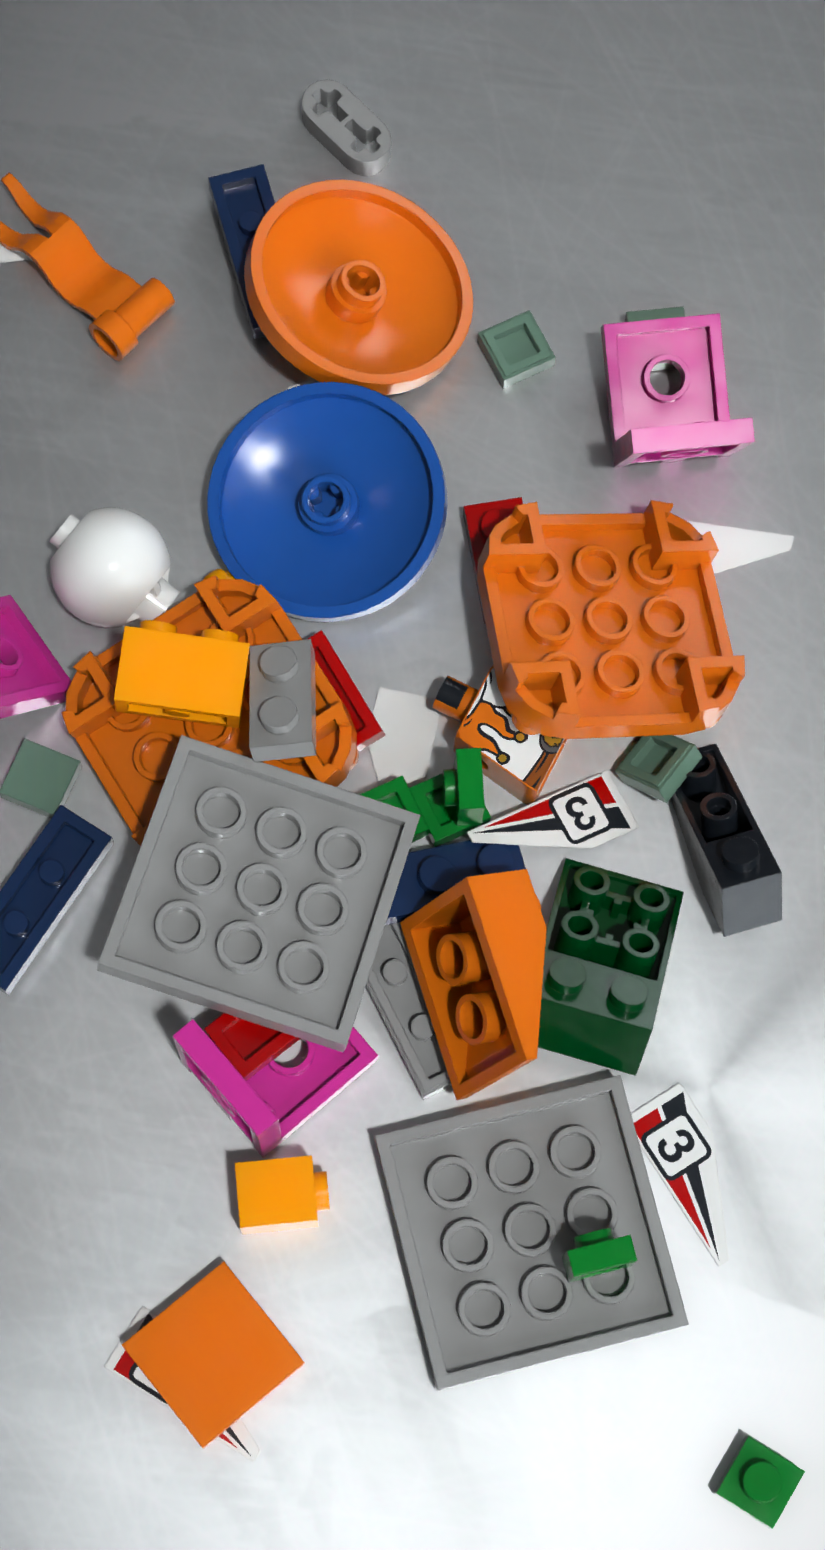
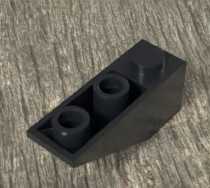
M717 744L698 748L702 759L692 771L686 774L687 778L673 794L671 801L703 895L723 937L781 921L782 872Z

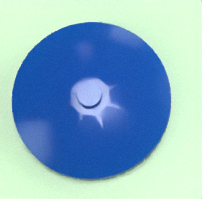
M317 382L300 385L270 397L250 411L235 426L221 447L212 469L207 496L208 519L212 538L222 561L234 578L243 579L258 586L261 584L278 601L288 616L316 622H339L369 615L394 602L407 592L422 576L437 552L446 524L448 507L446 480L440 459L431 440L415 418L402 406L377 391L363 386L340 382Z

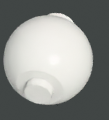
M104 507L89 511L81 521L71 514L50 540V543L58 549L50 560V575L54 590L66 609L88 624L104 628H119L137 620L140 622L154 620L165 613L180 593L168 583L171 559L162 535L152 523L135 512L122 508Z

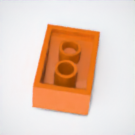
M527 869L466 877L400 922L456 1100L470 1097L537 1059L547 931L541 913L540 902L534 892Z

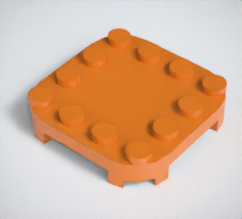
M654 500L650 501L644 513L539 514L537 502L515 506L511 515L495 525L478 558L477 582L497 685L507 709L512 713V722L520 732L527 735L540 733L544 736L563 739L685 735L711 728L718 723L732 702L739 684L745 677L744 655H733L712 567V561L719 549L710 531L702 536L688 521L670 513L673 508L672 503Z
M216 575L195 583L194 586L198 590L196 593L154 619V621L175 625L177 627L176 633L201 636L204 629L230 631L239 636L238 642L250 643V646L303 640L278 601L261 584L258 586L243 579H218ZM123 640L98 656L89 651L73 666L77 671L66 693V711L61 712L68 733L76 739L133 833L131 837L140 846L181 735L253 759L249 749L250 649L239 728L116 712L114 695ZM315 660L316 756L261 762L338 787L358 762L357 732L349 711Z

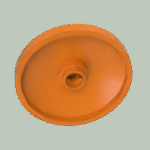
M326 180L301 186L280 198L268 210L261 220L246 254L244 267L245 288L256 322L269 342L287 361L318 382L354 384L377 391L382 395L407 392L420 387L440 374L461 347L469 331L473 313V291L467 267L458 248L447 232L426 211L407 198L386 188L354 180Z

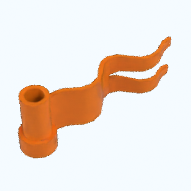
M9 172L1 179V182L8 189L27 220L35 227L46 230L51 236L47 238L40 234H21L0 221V244L8 250L21 251L29 256L39 266L54 290L67 303L94 319L89 325V332L97 345L112 359L121 361L137 347V338L175 304L173 295L156 278H150L141 286L127 274L114 269L94 250L83 231L70 217L62 212L48 211L40 206Z

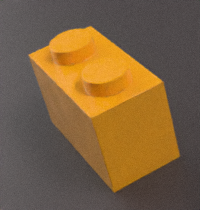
M144 620L140 622L139 628L125 626L114 695L116 712L239 728L250 643L238 642L239 636L237 634L219 629H204L201 636L176 633L177 627L175 625L162 621Z

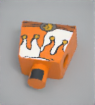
M494 665L491 666L479 690L451 676H447L438 691L432 708L462 722L455 736L453 751L456 752V749L481 748L482 772L486 777L524 804L529 805L536 802L568 739L544 736L540 733L527 735L520 732L514 726L511 718L512 713L507 709L499 691Z

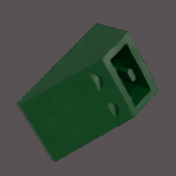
M566 858L547 923L538 1048L636 1076L653 1030L684 894L683 891Z

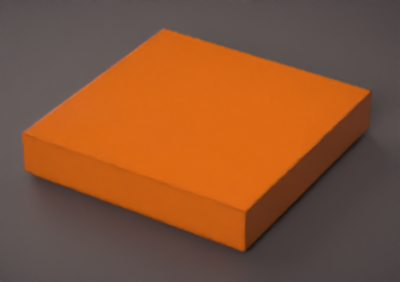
M224 1261L122 1344L125 1351L203 1450L305 1365L302 1358Z

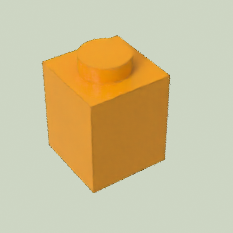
M312 1155L235 1163L239 1222L242 1235L318 1227L317 1211L330 1210L326 1171H313Z

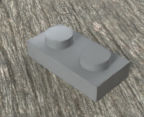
M311 639L250 646L249 749L254 762L316 756L315 652Z

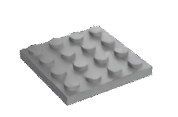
M181 735L100 956L97 971L344 1053L420 815L264 762H254L252 758Z
M621 1075L375 1136V1143L437 1391L689 1326ZM606 1228H611L614 1239L631 1235L638 1260L631 1267L568 1283L562 1256L567 1251L576 1249L574 1237Z

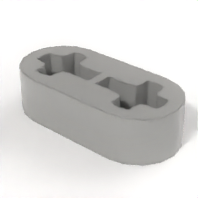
M320 80L311 84L306 89L302 98V118L308 132L354 174L370 176L383 171L388 165L391 156V135L387 126L346 86L338 81ZM321 103L329 108L336 104L337 118L328 111L318 115L317 105ZM355 136L364 144H369L374 140L376 142V151L372 153L365 148L357 152Z

